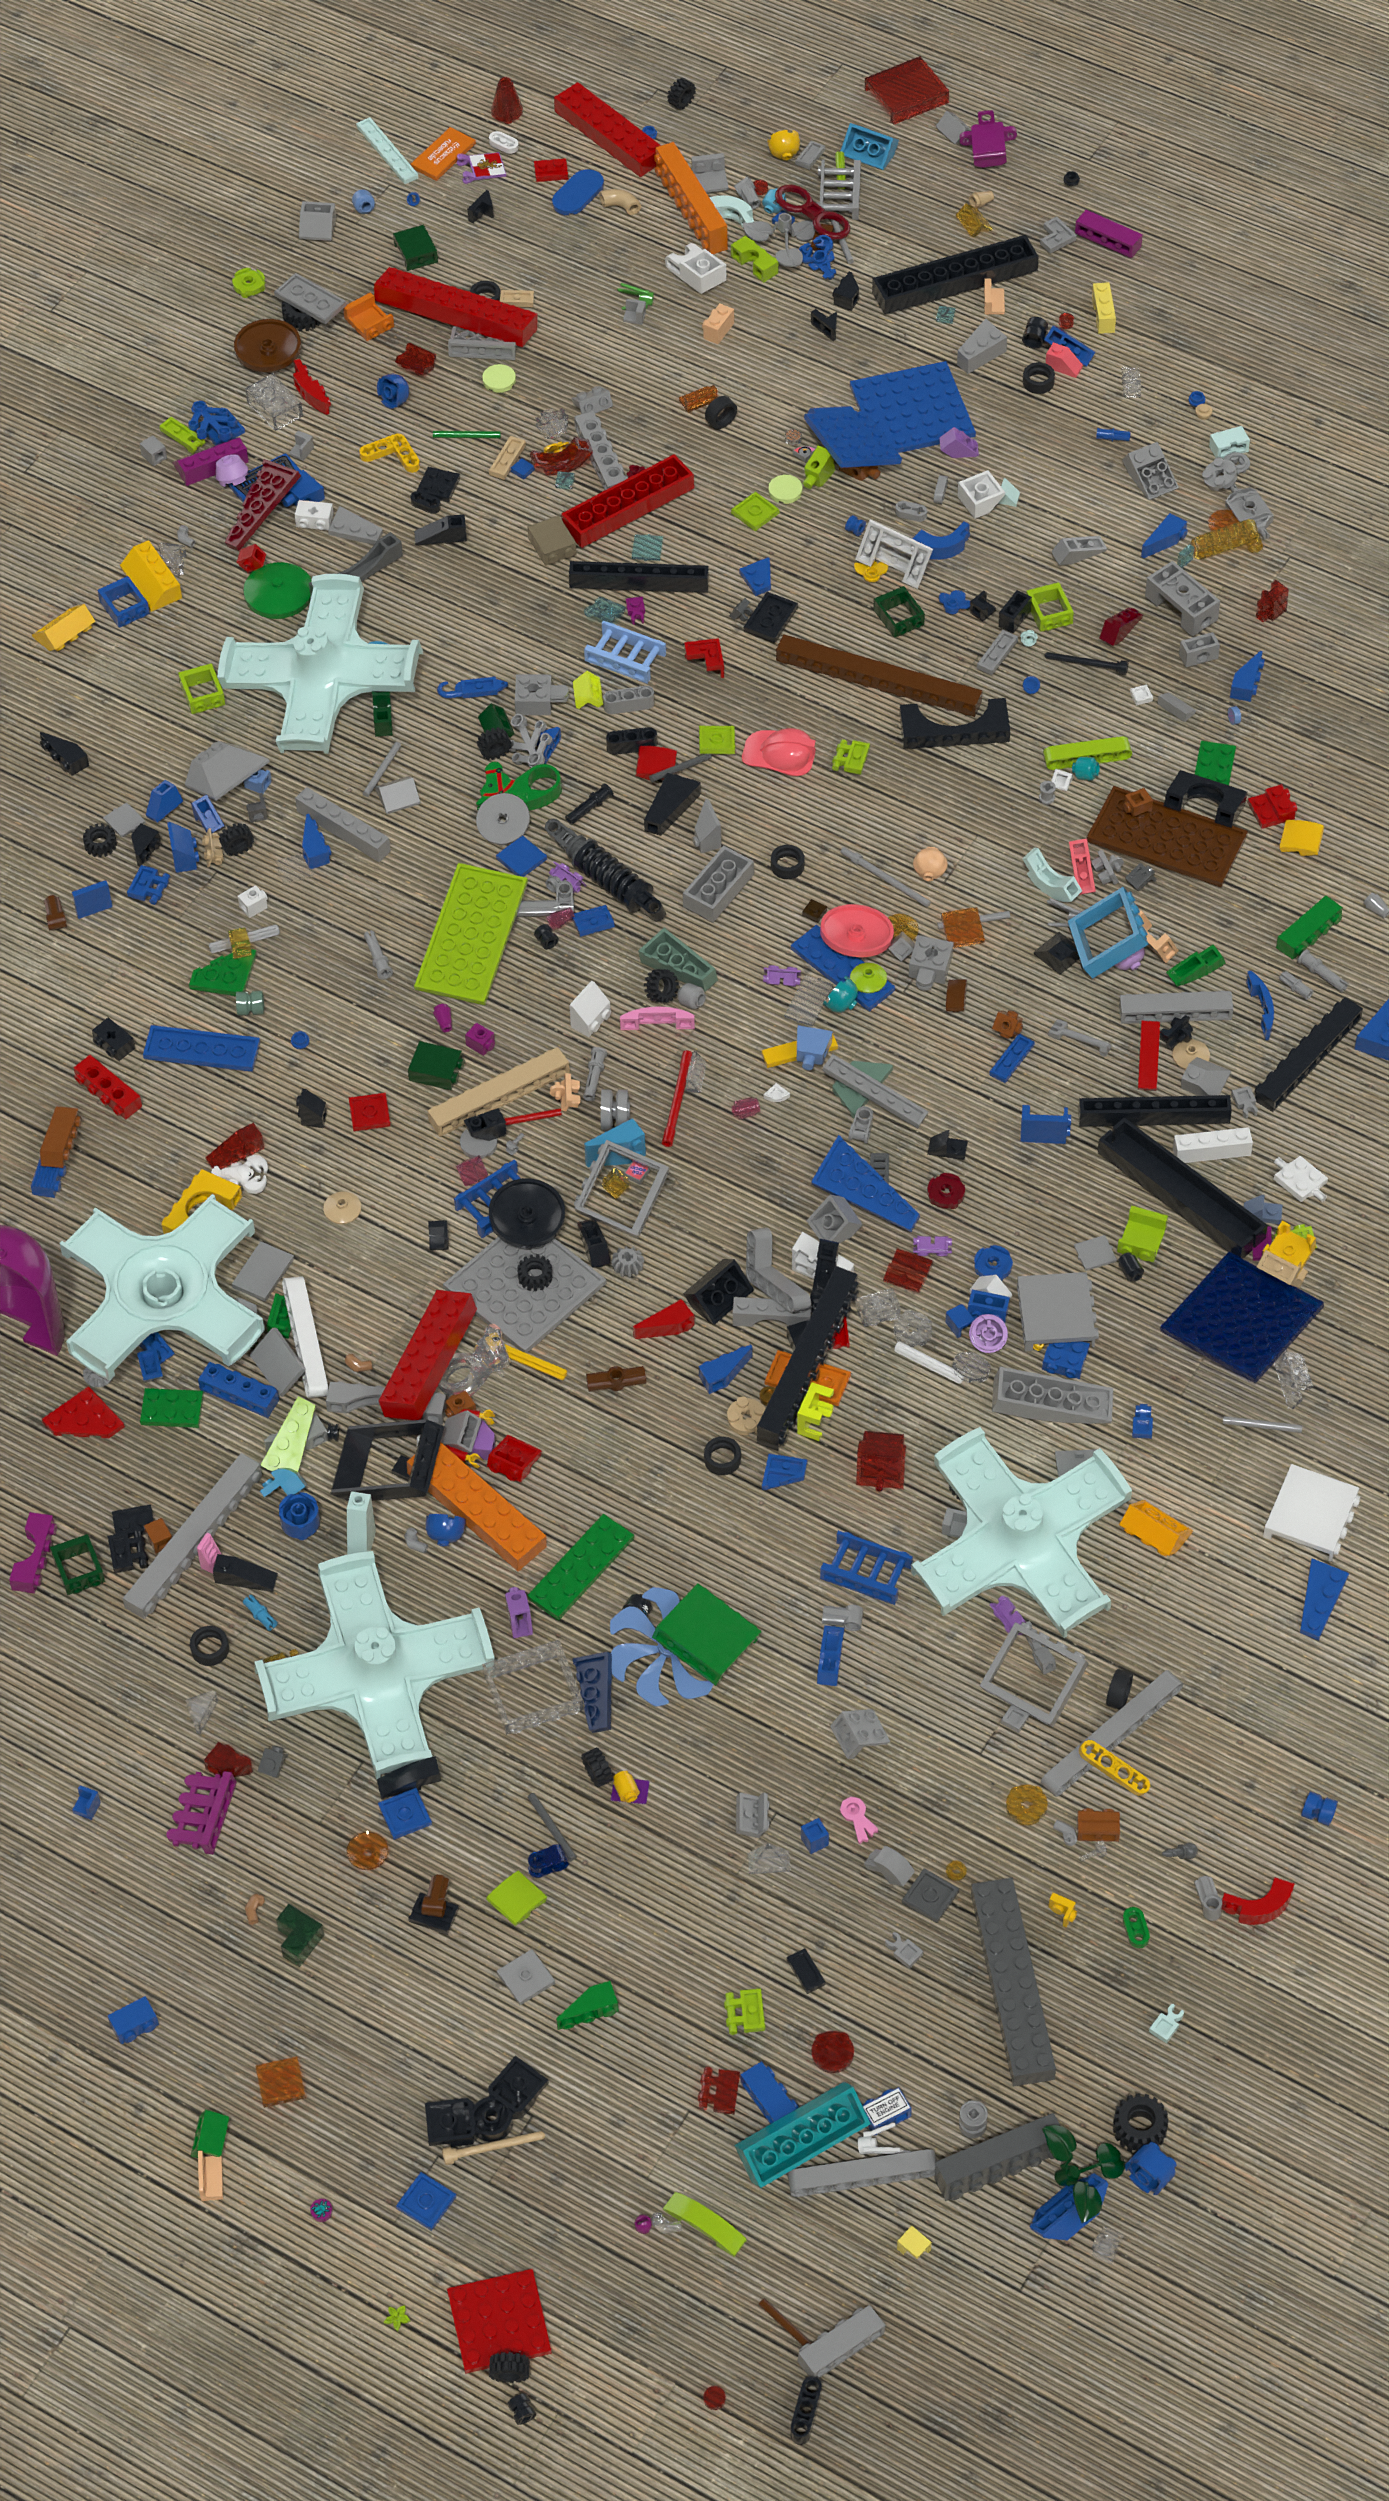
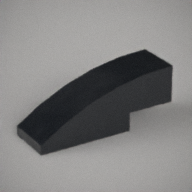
M436 1756L410 1763L377 1779L381 1799L394 1797L414 1788H417V1791H419L421 1786L440 1782L441 1777Z

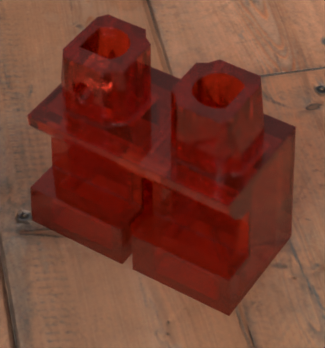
M1277 580L1272 582L1270 591L1264 590L1261 592V599L1257 601V606L1260 610L1256 613V618L1261 622H1265L1267 619L1273 622L1286 612L1289 589Z

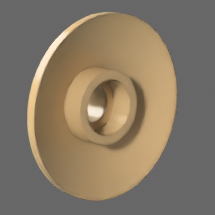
M1192 1039L1188 1043L1184 1041L1178 1043L1173 1049L1172 1056L1174 1062L1180 1068L1186 1070L1189 1063L1196 1057L1209 1062L1210 1052L1204 1043Z
M337 1192L326 1199L323 1206L324 1214L333 1223L347 1224L357 1219L360 1215L361 1202L356 1195L350 1192Z

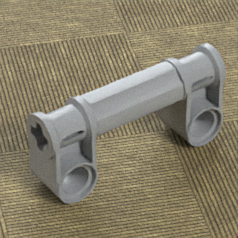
M560 881L556 886V900L521 901L516 917L574 914L572 884L569 881Z

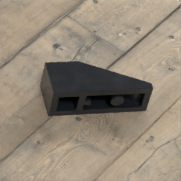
M590 1219L577 1222L591 1267H603L605 1264H609L610 1257L607 1242L597 1221Z
M217 1554L213 1568L214 1581L217 1584L274 1592L278 1573L238 1557Z

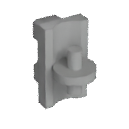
M1103 850L1098 851L1099 857L1091 862L1096 872L1106 868V870L1098 874L1102 884L1113 881L1114 885L1119 883L1113 870L1121 871V866L1124 863L1123 859L1111 855V860L1108 861Z

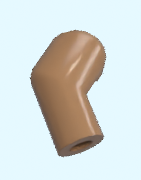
M354 1354L346 1355L345 1364L354 1372L372 1370L371 1360L361 1362Z
M253 1894L245 1906L246 1916L250 1925L259 1922L256 1909L264 1904L265 1898L263 1895Z

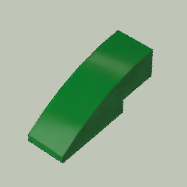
M1213 944L1199 954L1196 951L1166 973L1176 986H1180L1208 975L1226 964V962Z

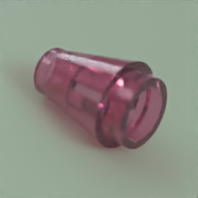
M571 907L552 912L546 918L550 927L554 930L561 928L575 917V914Z

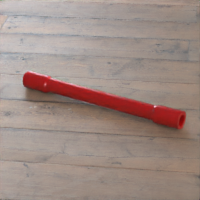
M689 1050L683 1051L678 1079L662 1139V1145L665 1147L673 1145L676 1133L675 1128L694 1055Z

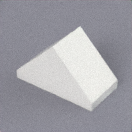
M997 1275L979 1277L969 1290V1293L973 1289L1012 1297V1293Z

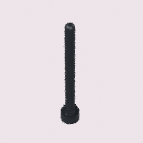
M1051 652L1044 654L1046 659L1113 669L1122 675H1127L1129 661L1124 660L1114 663Z

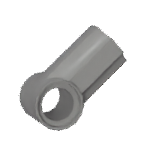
M748 176L734 185L738 194L752 209L759 207L761 201L754 190L755 185Z
M824 1605L822 1624L838 1625L845 1627L849 1631H859L862 1625L864 1610L858 1605H848L846 1608Z
M1199 1877L1198 1880L1194 1881V1885L1203 1908V1916L1207 1920L1215 1921L1221 1917L1222 1900L1218 1896L1212 1877Z

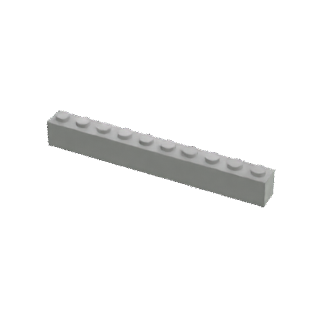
M242 1453L237 1457L123 1597L125 1609L143 1619L148 1614L154 1612L156 1604L166 1597L169 1588L178 1582L182 1572L187 1570L195 1556H198L197 1546L205 1534L209 1533L213 1538L216 1530L225 1524L229 1514L237 1509L242 1498L249 1494L254 1483L260 1481L262 1477L260 1463Z

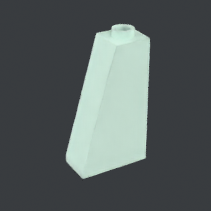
M351 1491L347 1505V1555L368 1552L372 1549L376 1528L371 1494Z

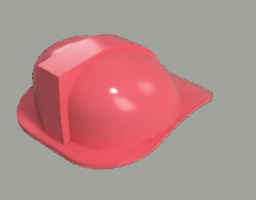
M786 728L778 731L760 730L752 733L747 738L742 754V762L748 766L767 768L790 776H802L811 770L815 756L816 740H812L806 732L796 728Z

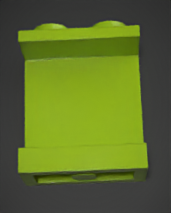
M1131 1205L1122 1239L1119 1238L1117 1252L1122 1254L1130 1252L1136 1258H1140L1143 1261L1154 1262L1167 1228L1168 1215Z

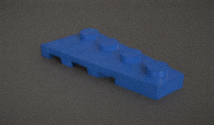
M1313 1558L1311 1559L1300 1629L1301 1634L1319 1641L1349 1577L1348 1572Z

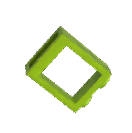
M1059 582L1026 590V594L1032 597L1031 614L1040 632L1073 624L1074 611ZM1059 600L1064 611L1043 616L1038 604Z
M212 663L178 672L180 686L191 714L225 705L224 693ZM213 681L217 692L192 698L188 687Z

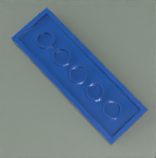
M817 924L791 944V950L836 986L840 981L843 983L846 981L844 980L845 976L850 978L851 971L857 965L865 963L859 957L847 956L831 949L823 941L820 927ZM887 980L885 986L878 992L863 993L858 991V996L855 1000L870 1012L895 991V986Z
M151 1025L143 1058L253 1072L260 1046V1038Z

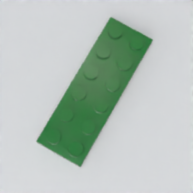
M602 1514L527 1595V1599L559 1621L634 1540V1534L605 1514Z

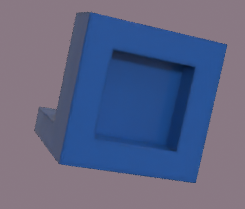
M963 1304L946 1312L945 1323L957 1338L961 1337L962 1329L974 1321V1318Z
M80 1785L78 1787L79 1798L72 1809L73 1814L92 1820L101 1804L98 1791Z
M819 1818L801 1826V1839L810 1854L829 1845V1833Z

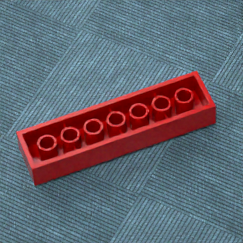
M579 82L554 97V110L559 116L636 175L642 177L656 167L654 155H656V147L661 145Z
M673 454L561 513L562 521L575 542L583 548L694 489V474Z
M436 1290L378 1400L384 1417L406 1420H420L477 1311L471 1293Z

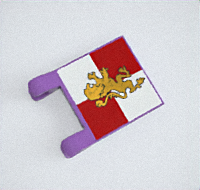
M499 152L469 156L464 154L457 155V165L464 166L469 163L472 173L468 171L463 172L464 178L462 180L464 184L471 183L474 180L506 177V171Z

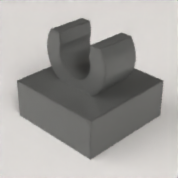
M744 598L736 605L729 616L733 620L739 617L741 621L745 622L748 619L745 613L748 616L753 613L752 609L747 607L750 601Z

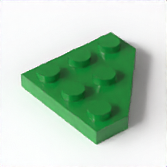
M238 947L232 950L231 954L225 957L222 955L210 961V964L202 969L199 967L193 970L189 989L236 996V992L245 991L257 955L256 950Z

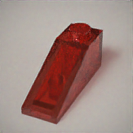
M254 1123L237 1130L206 1156V1161L212 1169H214V1166H218L221 1170L230 1166L231 1163L238 1162L265 1149L263 1136Z

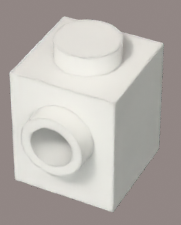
M256 885L238 895L239 907L249 918L267 908L266 900L268 897Z

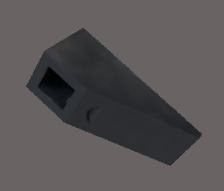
M465 514L446 516L415 530V545L467 541Z
M40 732L41 747L50 753L54 761L57 760L60 763L64 772L67 771L73 776L89 766L88 756L78 744Z

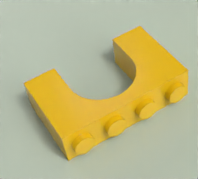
M201 1169L198 1175L196 1174L193 1177L188 1189L186 1188L183 1191L180 1200L174 1203L170 1214L164 1217L161 1224L163 1234L170 1233L182 1225L189 1218V1211L195 1205L205 1202L212 1194L215 1195L216 1201L233 1211L242 1198L241 1186Z

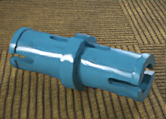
M249 1595L250 1600L246 1597L243 1600V1605L253 1613V1618L259 1620L268 1631H271L272 1628L274 1629L278 1622L267 1612V1608L264 1605L262 1606L253 1595Z

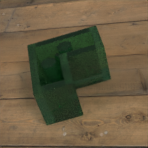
M288 1904L276 1919L278 1931L288 1936L281 1945L282 1956L296 1966L301 1967L324 1937L323 1925Z

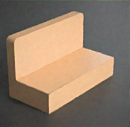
M985 279V314H1005L1004 289L991 288V279Z
M198 2151L199 2193L201 2201L223 2199L222 2156L204 2157L203 2151Z

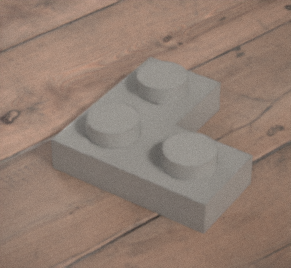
M1057 216L1044 223L1043 228L1050 235L1040 239V245L1049 253L1076 241L1077 235Z

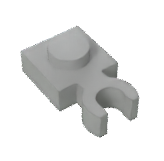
M1250 1086L1232 1090L1233 1100L1237 1109L1243 1108L1244 1118H1248L1249 1111L1253 1112L1254 1116H1257L1256 1099Z
M893 1932L892 1937L896 1942L891 1943L886 1939L885 1946L890 1950H896L894 1957L910 1969L923 1956L924 1951L909 1939L902 1942L900 1935Z

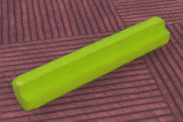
M837 151L835 156L836 168H845L844 152ZM836 175L837 180H846L845 175ZM837 187V188H838L839 190H840V189H843V190H844L846 187Z

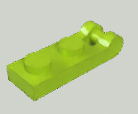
M173 417L168 418L159 426L161 432L186 447L192 454L197 451L198 447H202L205 444L204 439L197 438L196 432L190 430Z

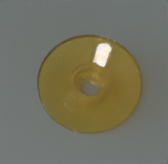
M894 914L888 917L894 928L893 939L902 931L912 941L917 937L919 926L913 917L906 914Z

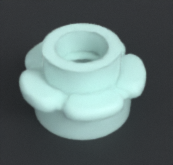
M1033 630L1024 631L1020 636L1021 642L1028 647L1033 646L1038 638Z

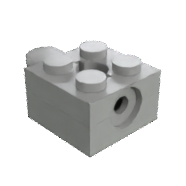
M516 674L515 713L522 715H551L552 703H565L568 701V687L566 685H552L551 675Z
M917 936L909 963V977L916 978L918 989L923 991L930 990L934 982L945 984L953 958L954 942Z

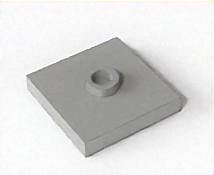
M533 1949L497 1970V1975L519 2005L524 2004L555 1984L554 1978Z

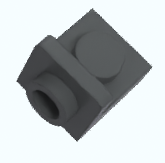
M1139 863L1125 877L1138 892L1151 879L1154 882L1157 880L1153 875L1155 871L1149 865L1145 867L1142 863Z

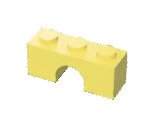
M1093 283L1092 302L1093 308L1096 310L1098 334L1115 333L1116 316L1110 283Z

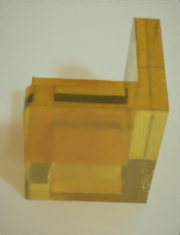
M246 928L228 931L233 958L252 955Z
M614 1167L602 1180V1187L617 1199L629 1187V1179Z

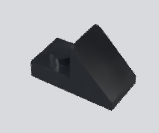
M488 190L467 209L469 222L474 224L483 214L494 218L493 204Z
M817 309L811 311V325L830 340L835 341L837 312L826 317Z
M950 1130L930 1138L927 1155L965 1160L968 1146L967 1140L949 1138Z

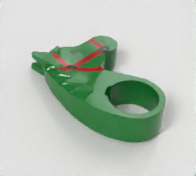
M491 762L485 768L486 783L480 790L481 798L476 802V805L478 806L477 810H479L483 802L491 796L508 793L522 799L529 811L542 808L555 801L561 795L562 783L560 773L551 765L540 764L532 767L515 780H511L507 774L503 773L502 765L499 762ZM540 778H551L556 781L547 790L531 789V785Z

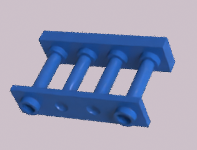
M515 1159L510 1163L504 1164L502 1168L465 1192L459 1193L454 1198L456 1211L465 1207L478 1221L477 1233L482 1239L493 1232L489 1222V1215L483 1217L471 1202L480 1197L489 1207L491 1198L486 1194L493 1188L498 1190L503 1186L502 1182L509 1178L512 1180L521 1179L516 1174L518 1173Z
M838 1530L836 1544L840 1546L831 1564L823 1562L820 1568V1579L895 1605L898 1600V1588H895V1585L903 1567L911 1569L913 1556L904 1551L899 1552L856 1537L849 1532ZM847 1548L859 1551L849 1571L839 1568ZM866 1554L877 1558L869 1577L857 1574ZM884 1561L896 1564L887 1584L876 1581Z

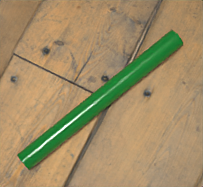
M433 431V438H501V431Z

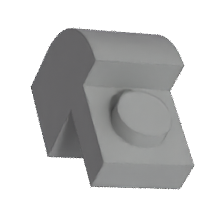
M884 1846L882 1850L875 1849L864 1863L868 1870L881 1872L889 1884L904 1886L915 1872L910 1863L900 1853L888 1846Z

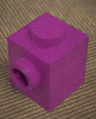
M475 1023L465 1034L466 1046L483 1056L495 1046L494 1032L478 1023Z

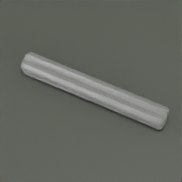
M274 924L209 943V950L212 954L279 935L280 930L278 925Z

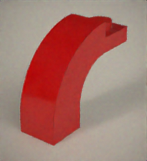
M1274 1877L1268 1894L1258 1900H1246L1224 1893L1222 1910L1228 1914L1239 1915L1238 1923L1260 1925L1270 1922L1279 1917L1288 1907L1295 1883Z

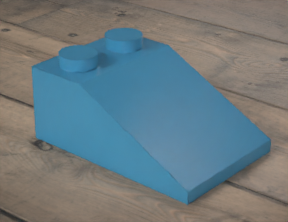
M633 1118L584 1143L587 1167H590L593 1161H597L599 1154H597L598 1149L602 1144H605L606 1140L646 1156L645 1133ZM610 1151L604 1166L630 1164L633 1160Z

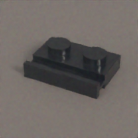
M151 1504L112 1511L115 1534L127 1532L128 1538L134 1537L135 1531H141L142 1535H145L144 1525L154 1521Z
M419 1893L412 1913L408 1918L409 1922L448 1935L449 1929L459 1911V1905L446 1901L443 1918L422 1915V1903L424 1896L427 1895Z

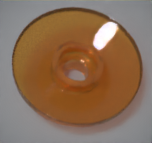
M1218 510L1211 514L1208 520L1210 530L1219 536H1233L1242 529V525L1231 510Z
M375 1832L359 1833L350 1840L347 1846L349 1862L361 1870H372L381 1866L388 1856L387 1842L381 1835ZM367 1852L372 1853L370 1856H365Z

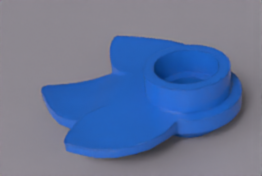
M961 590L952 591L951 594L943 592L939 595V601L943 604L946 613L956 614L960 609L970 608V601L965 599L966 594Z

